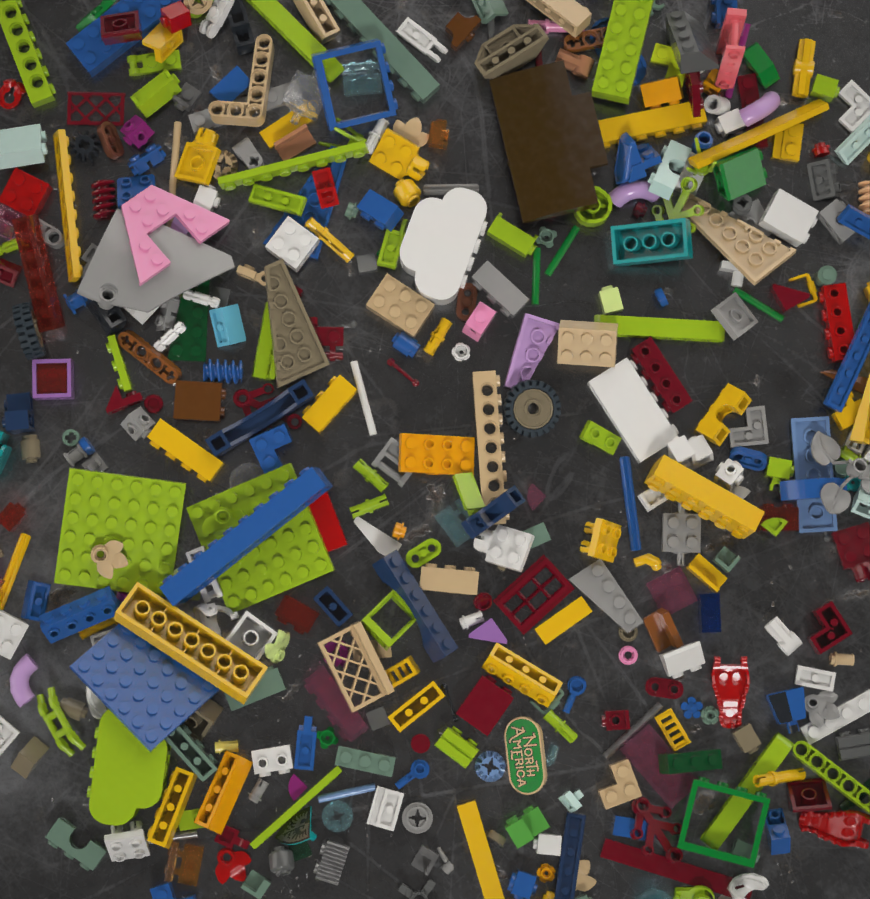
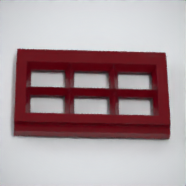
M542 555L499 594L493 602L524 635L575 588L545 555ZM546 567L553 575L541 585L535 579V576ZM556 578L562 586L554 594L550 595L544 587ZM532 580L538 589L526 599L520 590ZM542 591L548 599L535 609L529 601ZM517 594L523 602L511 611L505 603ZM527 605L533 613L521 623L515 614Z

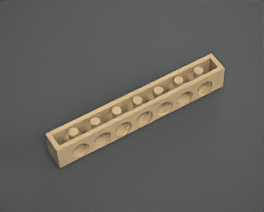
M496 370L472 373L480 494L485 506L508 490L504 489V482H507V473L502 468V463H506L505 451H501V444H504V432H500L503 416L498 411V406H501L502 402L501 394H497V387H500V375H496ZM483 387H490L493 393L490 396H485L482 393ZM486 405H490L493 407L494 412L491 415H486L483 412V408ZM487 424L495 427L493 434L485 432L484 427ZM487 444H495L496 451L494 453L487 452ZM490 462L496 463L498 470L496 472L488 471L487 464ZM491 481L499 484V489L495 492L488 488V484ZM509 514L494 525H506V520H510Z

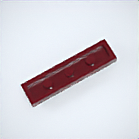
M755 73L737 76L736 82L742 109L760 99ZM764 119L749 127L745 126V132L764 124ZM767 138L753 145L758 149L768 148Z

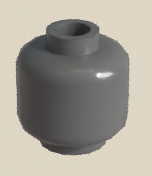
M278 846L274 848L273 852L269 853V867L272 873H275L276 876L291 874V871L295 868L294 855L291 850L286 849L285 846Z

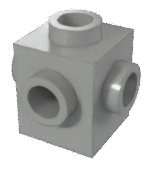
M140 406L129 413L120 425L137 441L141 437L143 439L147 438L152 431L151 428L156 423Z

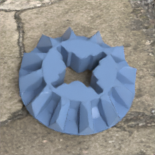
M485 751L475 761L476 774L486 782L497 781L505 772V761L495 751ZM491 758H493V765L498 767V769H492L489 775H487V768L482 764H489Z

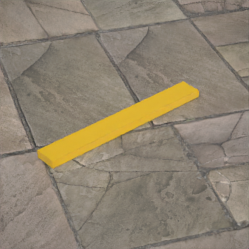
M821 99L812 101L689 157L688 162L697 169L705 167L714 161H718L827 111L829 104Z

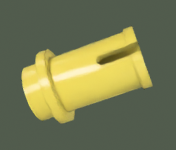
M218 740V742H215V753L221 755L226 750L238 753V740Z

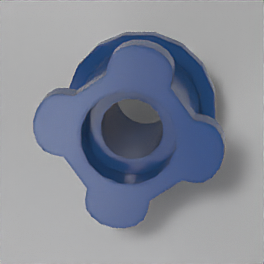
M78 289L68 297L66 294H63L67 306L74 315L77 314L75 310L81 306L85 307V302L88 301L87 298L77 294Z

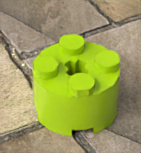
M594 186L598 199V208L574 212L578 223L585 227L594 228L601 226L606 222L612 211L610 195L598 186Z

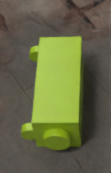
M165 69L130 98L139 111L148 118L170 101L174 95L182 91L178 85L180 80L174 73L170 74Z
M499 212L488 229L487 235L524 258L528 254L532 255L537 247L535 242L538 235L530 236L502 219L503 214Z

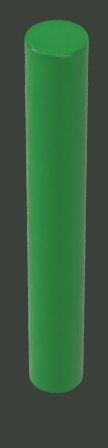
M573 225L544 274L551 277L579 232V227Z
M536 248L533 252L531 305H539L541 248Z
M735 287L732 293L736 292L741 299L779 322H782L785 316L740 288Z

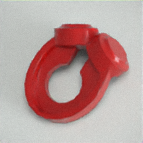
M10 78L3 81L4 85L0 89V105L5 109L15 108L20 103L22 95L26 93L23 83L16 82L15 79ZM14 87V101L7 103L4 96Z

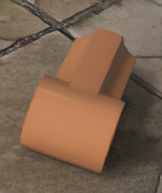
M561 48L555 62L564 60L565 68L582 79H588L595 62L591 57L576 55Z

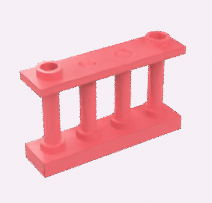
M727 8L716 46V54L723 56L715 80V87H720L721 89L734 88L745 52V46H738L746 20L747 9Z

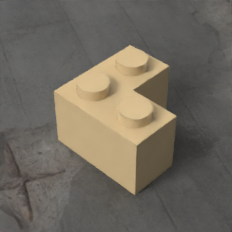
M625 758L609 764L615 783L597 790L603 807L606 810L642 796L629 759Z

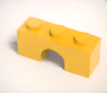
M728 383L721 390L716 401L709 407V411L700 420L695 430L700 435L703 434L706 440L720 447L730 433V430L723 423L724 417L732 412L742 416L752 399L746 392Z

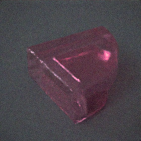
M532 483L528 489L527 500L529 506L534 511L546 495Z

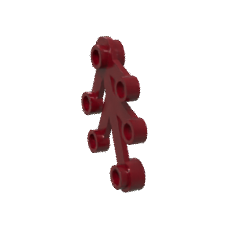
M266 383L263 387L250 392L247 389L237 390L233 395V401L236 406L243 409L246 417L252 413L250 406L258 410L277 396L261 402L253 399L263 394L271 395L274 392L273 385ZM271 386V392H265V387ZM245 395L246 401L241 402L239 400L240 396ZM298 414L286 415L280 419L287 422L289 428L293 430L299 429L303 423L302 418ZM293 419H297L299 421V423L296 426L291 424V421ZM270 425L267 428H265L264 431H266L268 428L273 427Z
M642 796L634 799L631 807L636 816L634 828L630 831L632 839L638 840L643 837V818L647 822L645 845L641 847L642 855L650 856L654 853L653 842L655 835L666 852L667 861L671 864L680 862L683 858L681 849L672 847L662 830L669 831L672 835H678L681 833V824L656 820L651 815V813L659 814L660 818L666 819L671 816V809L667 806L651 805L649 800ZM639 803L642 805V810L638 807ZM664 809L667 811V816L663 814ZM674 826L678 828L677 832L674 831ZM635 830L639 833L638 837L635 836ZM646 847L650 850L649 854L645 851Z

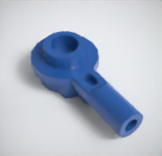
M573 676L569 679L567 687L570 693L563 707V712L569 714L576 696L581 695L586 690V681L581 676Z
M422 759L414 761L410 767L411 771L394 783L396 787L401 789L414 778H425L430 771L428 763Z

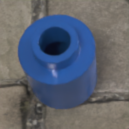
M702 131L695 135L694 139L698 138L701 152L711 148L713 138L710 133ZM693 140L691 149L693 153L697 154L695 140Z
M404 331L401 334L397 332L392 339L394 343L392 347L407 357L409 355L413 358L421 346L417 343L416 339Z

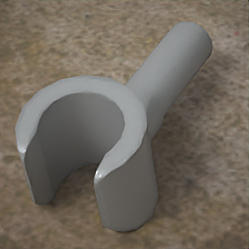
M438 847L437 851L444 861L441 869L446 874H450L454 870V865L446 858L442 848Z

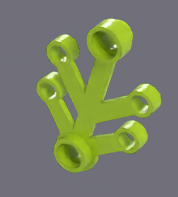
M693 177L682 179L680 185L683 191L675 207L671 197L669 200L663 198L668 220L702 216L705 209L702 205H694L691 209L682 211L690 193L694 192L698 186L697 180ZM690 181L693 183L692 188L688 187ZM654 205L652 207V214L655 216L656 221L664 220V207L662 205ZM658 207L660 208L659 214L656 213ZM697 207L700 208V213H699V214L696 213V208H697ZM690 222L692 226L691 233H694L696 230V225L693 222Z

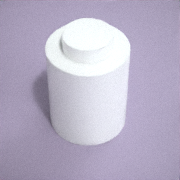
M713 94L705 99L704 108L708 113L721 116L730 111L731 104L727 98Z

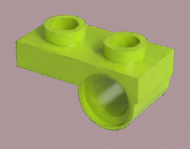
M587 420L579 436L581 440L598 447L610 455H614L622 439L591 420Z

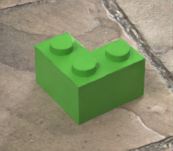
M530 805L522 810L524 814L519 817L514 815L506 820L507 824L504 827L517 849L550 827L538 806L533 807V805Z

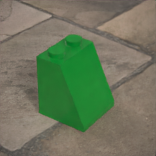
M751 145L717 161L716 166L713 168V173L719 195L730 201L766 185L765 178L768 176L765 167H762L761 160H763V154L761 149Z

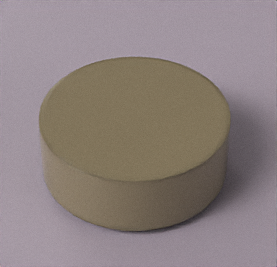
M490 830L487 834L489 839L501 846L506 842L505 837L493 830Z

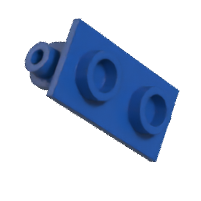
M151 144L145 148L146 152L143 154H135L129 158L130 162L127 165L129 168L134 167L131 169L134 176L137 174L141 175L150 169L146 163L149 160L153 166L165 160L164 157L167 155L164 150L159 151L162 148L160 144Z

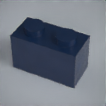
M326 586L313 598L339 628L353 616V613L329 586Z

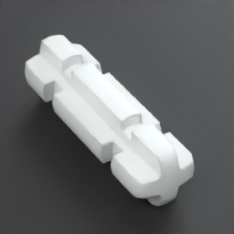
M193 290L183 293V298L189 301L192 300L206 306L210 305L213 308H218L220 305V299L214 296L211 297L197 291L193 292Z
M178 321L174 328L171 327L160 337L161 340L158 339L153 344L155 349L162 352L166 345L169 346L179 337V333L182 334L186 330V326Z

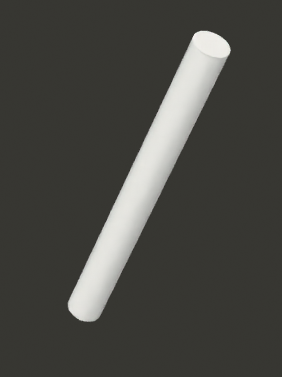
M352 361L350 365L369 435L373 436L377 434L358 361Z

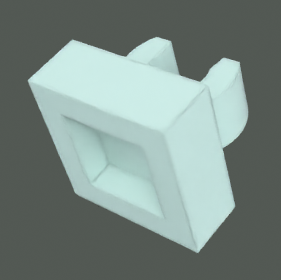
M569 790L558 799L572 813L582 806L578 800L584 795L580 790L574 793Z

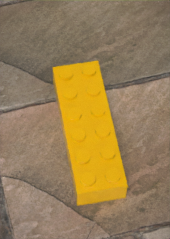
M666 455L660 457L653 464L644 481L649 489L665 494L664 496L667 499L679 502L686 510L695 511L700 518L704 520L709 519L715 523L716 527L732 532V536L738 539H745L754 533L765 511Z

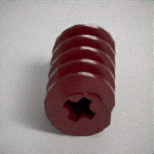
M97 180L91 185V189L95 190L91 193L92 197H94L92 204L96 205L92 208L93 212L96 213L93 215L95 220H111L112 215L116 212V210L111 209V207L117 205L111 202V199L116 198V196L110 194V192L115 191V188L110 187V184L115 183L114 180Z

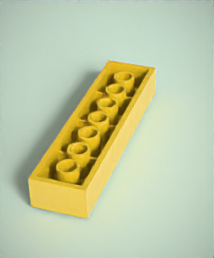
M139 582L135 584L115 612L114 620L243 705L268 669L266 665L182 610L172 606L171 603Z

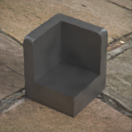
M422 844L411 865L428 876L439 854Z

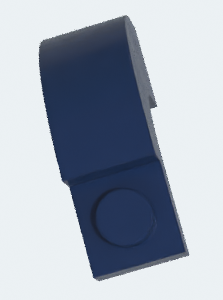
M514 485L463 521L461 525L465 532L473 539L511 513L526 500Z

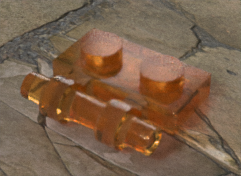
M172 841L171 848L168 849L167 853L169 858L167 866L164 868V873H166L164 880L172 882L173 874L179 875L178 883L197 886L205 847L185 844L184 851L178 850L179 842ZM177 857L182 858L180 868H175Z

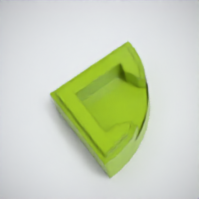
M770 518L760 525L776 537L788 521L783 518Z

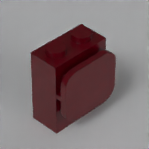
M488 674L486 677L483 675L480 677L455 713L486 736L490 734L514 699L511 696L513 693L505 686L500 688L495 685L497 681Z

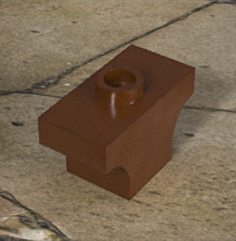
M458 12L446 25L445 31L453 39L451 48L455 52L465 42L469 43L474 38V32L481 25V19L477 15L466 18Z

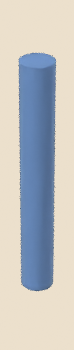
M375 783L318 795L319 803L375 791Z

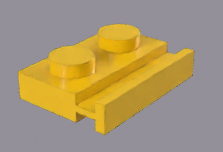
M796 124L774 135L771 159L799 162L804 124Z

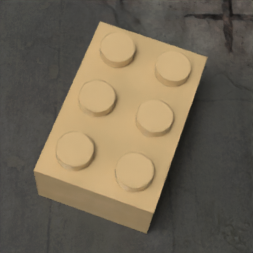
M387 273L367 302L366 308L400 331H404L415 338L434 310L435 304Z
M561 320L558 334L557 364L615 367L618 324Z

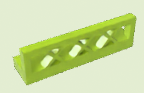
M265 302L251 377L270 381L275 379V365L268 302Z

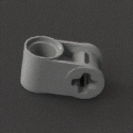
M245 137L232 147L237 157L245 164L248 170L265 166L261 155L248 137ZM255 161L256 163H258V165L255 166L254 164H252V162Z
M36 217V222L31 231L27 232V235L52 248L60 249L63 247L64 235L58 229ZM54 235H59V240L52 243L51 238Z

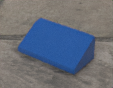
M28 580L21 618L39 621V616L45 614L51 584Z

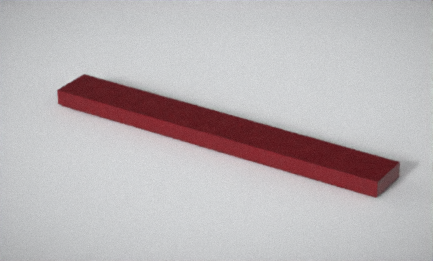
M608 838L604 839L600 853L602 858L692 886H706L715 893L732 898L727 887L734 877L682 861L671 864L667 861L666 856L656 853L650 856H643L640 848ZM744 885L736 886L735 889L742 888ZM750 891L744 898L750 899L752 891Z

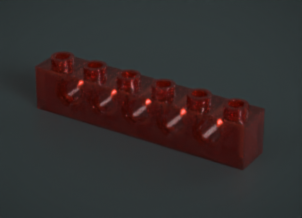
M38 214L12 219L39 333L64 327L65 323Z

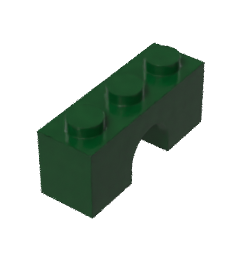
M721 749L658 754L660 774L723 769Z

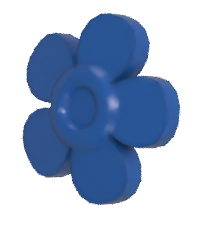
M689 697L687 699L688 703H681V709L686 710L683 714L685 718L690 719L691 716L699 718L701 716L698 710L703 708V704L696 702L694 697Z

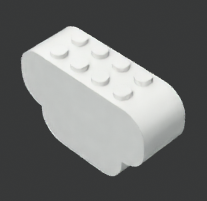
M454 188L446 193L443 200L434 197L423 199L416 205L400 247V263L407 274L415 277L416 292L435 305H447L454 301L458 296L460 288L464 289L468 275L465 274L472 269L475 259L472 255L473 253L477 254L481 244L479 237L480 235L484 236L488 223L485 221L487 205L479 193L467 188Z

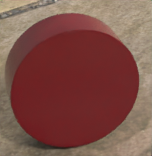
M151 394L144 400V407L151 414H157L163 409L164 402L156 394Z
M416 734L411 740V747L417 753H424L430 747V740L425 734Z

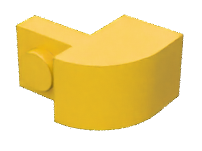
M852 391L842 412L831 414L839 431L853 425L856 420L861 398L854 402Z

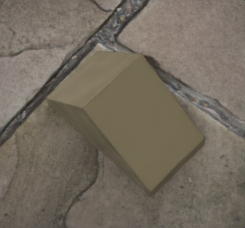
M34 736L18 753L11 768L27 779L50 747Z

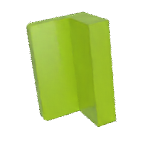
M472 472L455 474L453 480L463 507L467 510L469 516L473 515L485 507Z

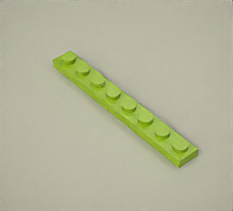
M364 140L217 177L218 184L222 190L230 191L234 190L236 186H250L260 180L270 181L273 177L289 176L295 171L305 172L311 167H325L328 163H341L351 157L361 158L369 153V150Z

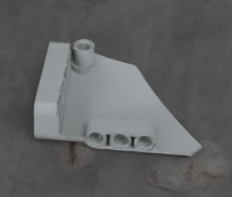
M117 208L86 270L77 294L98 302L99 307L105 310L118 306L149 313L176 296L235 268L231 255L207 244H199L195 239L162 225L148 236L170 260L171 264L139 286L137 271L129 245V237L125 228V220L121 209ZM104 296H108V297H110L111 299H110V300H107V299H105V298H103V297H104Z

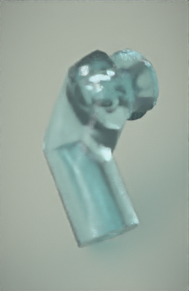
M550 745L548 754L545 755L546 767L555 763L560 747Z

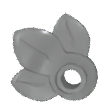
M822 691L818 695L810 694L805 697V710L809 713V720L813 725L821 728L824 719L833 720L840 717L838 708L833 704L837 700L838 695L831 691ZM815 701L816 706H811L809 702Z

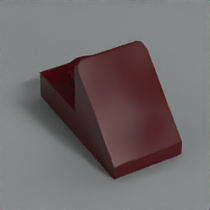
M116 385L106 407V412L109 415L144 402V397L141 392L132 391L126 394V398H123L120 388Z

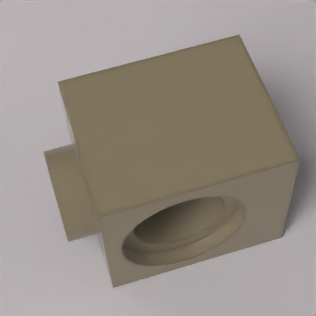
M746 723L731 732L742 753L748 752L752 754L762 744L750 723Z

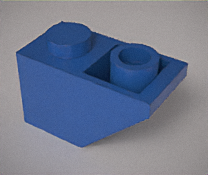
M783 809L768 810L765 830L771 855L790 853L791 837Z

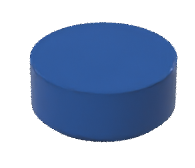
M662 288L655 289L654 293L660 306L668 305Z
M85 436L78 441L87 455H92L96 452Z

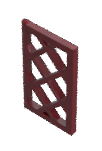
M67 92V125L99 126L103 122H110L108 118L117 112L120 115V122L111 123L114 126H124L125 92ZM72 96H82L84 98L77 105L72 102ZM91 96H102L104 98L97 106L89 100ZM112 96L121 97V102L116 107L109 100ZM87 101L94 109L85 116L79 108ZM107 101L113 110L105 116L99 108ZM77 111L83 119L81 121H71V115ZM96 111L103 117L101 121H90L88 119Z

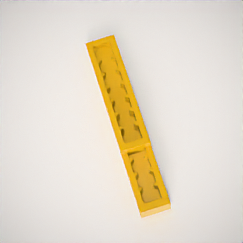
M870 374L849 439L854 443L870 445Z
M472 800L456 805L484 899H505L476 801Z

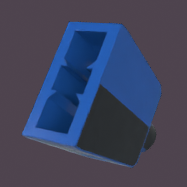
M804 687L766 694L765 698L776 723L779 725L786 723L788 734L799 732L797 720L806 718Z

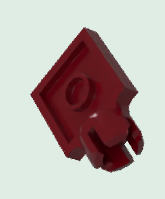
M869 522L832 532L831 536L843 570H852L857 582H865V579L869 581Z

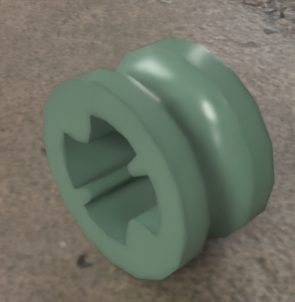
M73 429L66 430L62 436L64 444L70 447H75L81 439L80 434ZM71 433H74L73 435L76 436V440L69 443V440L66 438Z

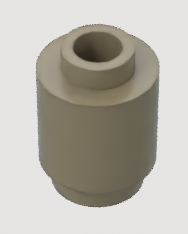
M37 435L22 436V441H20L22 460H26V463L38 462L37 459L41 458L40 440L37 438Z
M63 697L60 702V707L66 717L77 721L86 718L89 708L86 707L85 702L71 697Z

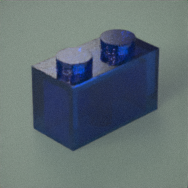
M720 593L697 594L699 633L721 632Z

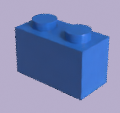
M371 189L368 190L357 205L362 218L367 221L371 219L379 229L384 230L385 228L390 232L404 215L399 206Z

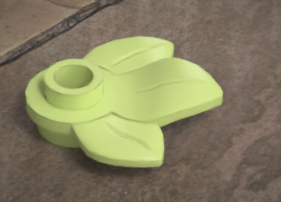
M279 629L275 642L265 645V657L270 659L271 662L276 664L284 659L285 649L290 641V632L285 633Z

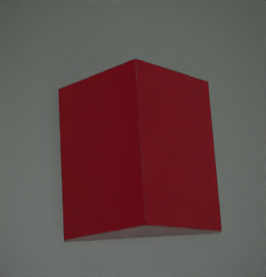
M138 10L100 16L101 38L105 46L143 40Z
M822 778L786 782L788 810L790 812L832 809L826 781Z

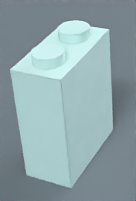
M40 124L0 130V170L45 163V154H48V150L44 142H47L46 131H42Z

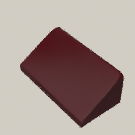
M0 258V283L14 288L22 266Z

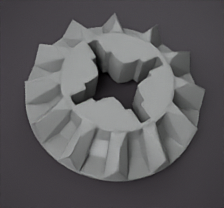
M420 802L411 803L403 811L402 822L409 832L420 834L431 827L433 814L426 804ZM417 809H419L420 816L426 817V819L419 821L418 826H416L414 819L409 818L415 816Z

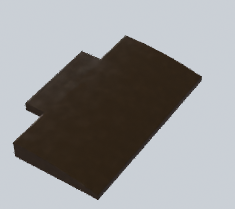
M564 60L490 79L491 92L522 222L528 223L598 208V199L590 169L607 166L608 159L591 92L572 96Z

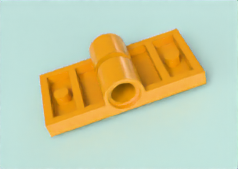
M400 433L398 472L425 473L428 475H455L472 472L474 475L475 437Z

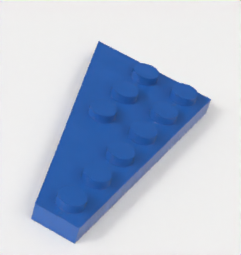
M348 158L344 162H331L325 167H317L315 169L319 170L330 167L337 194ZM310 175L303 188L297 194L308 199L302 216L284 212V215L275 225L268 238L265 239L263 245L269 242L288 216L308 231L310 230L304 224L310 217H313L323 227L328 228L334 206L321 209L312 175ZM320 240V243L309 258L319 259L323 245L322 240Z

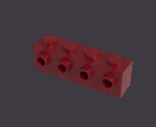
M649 337L630 350L631 360L635 364H639L642 369L640 371L641 375L646 381H650L652 392L656 397L659 396L663 401L661 405L667 413L670 412L672 415L693 401L652 337Z

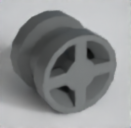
M744 194L735 198L732 204L733 212L739 216L747 215L752 206L751 197Z

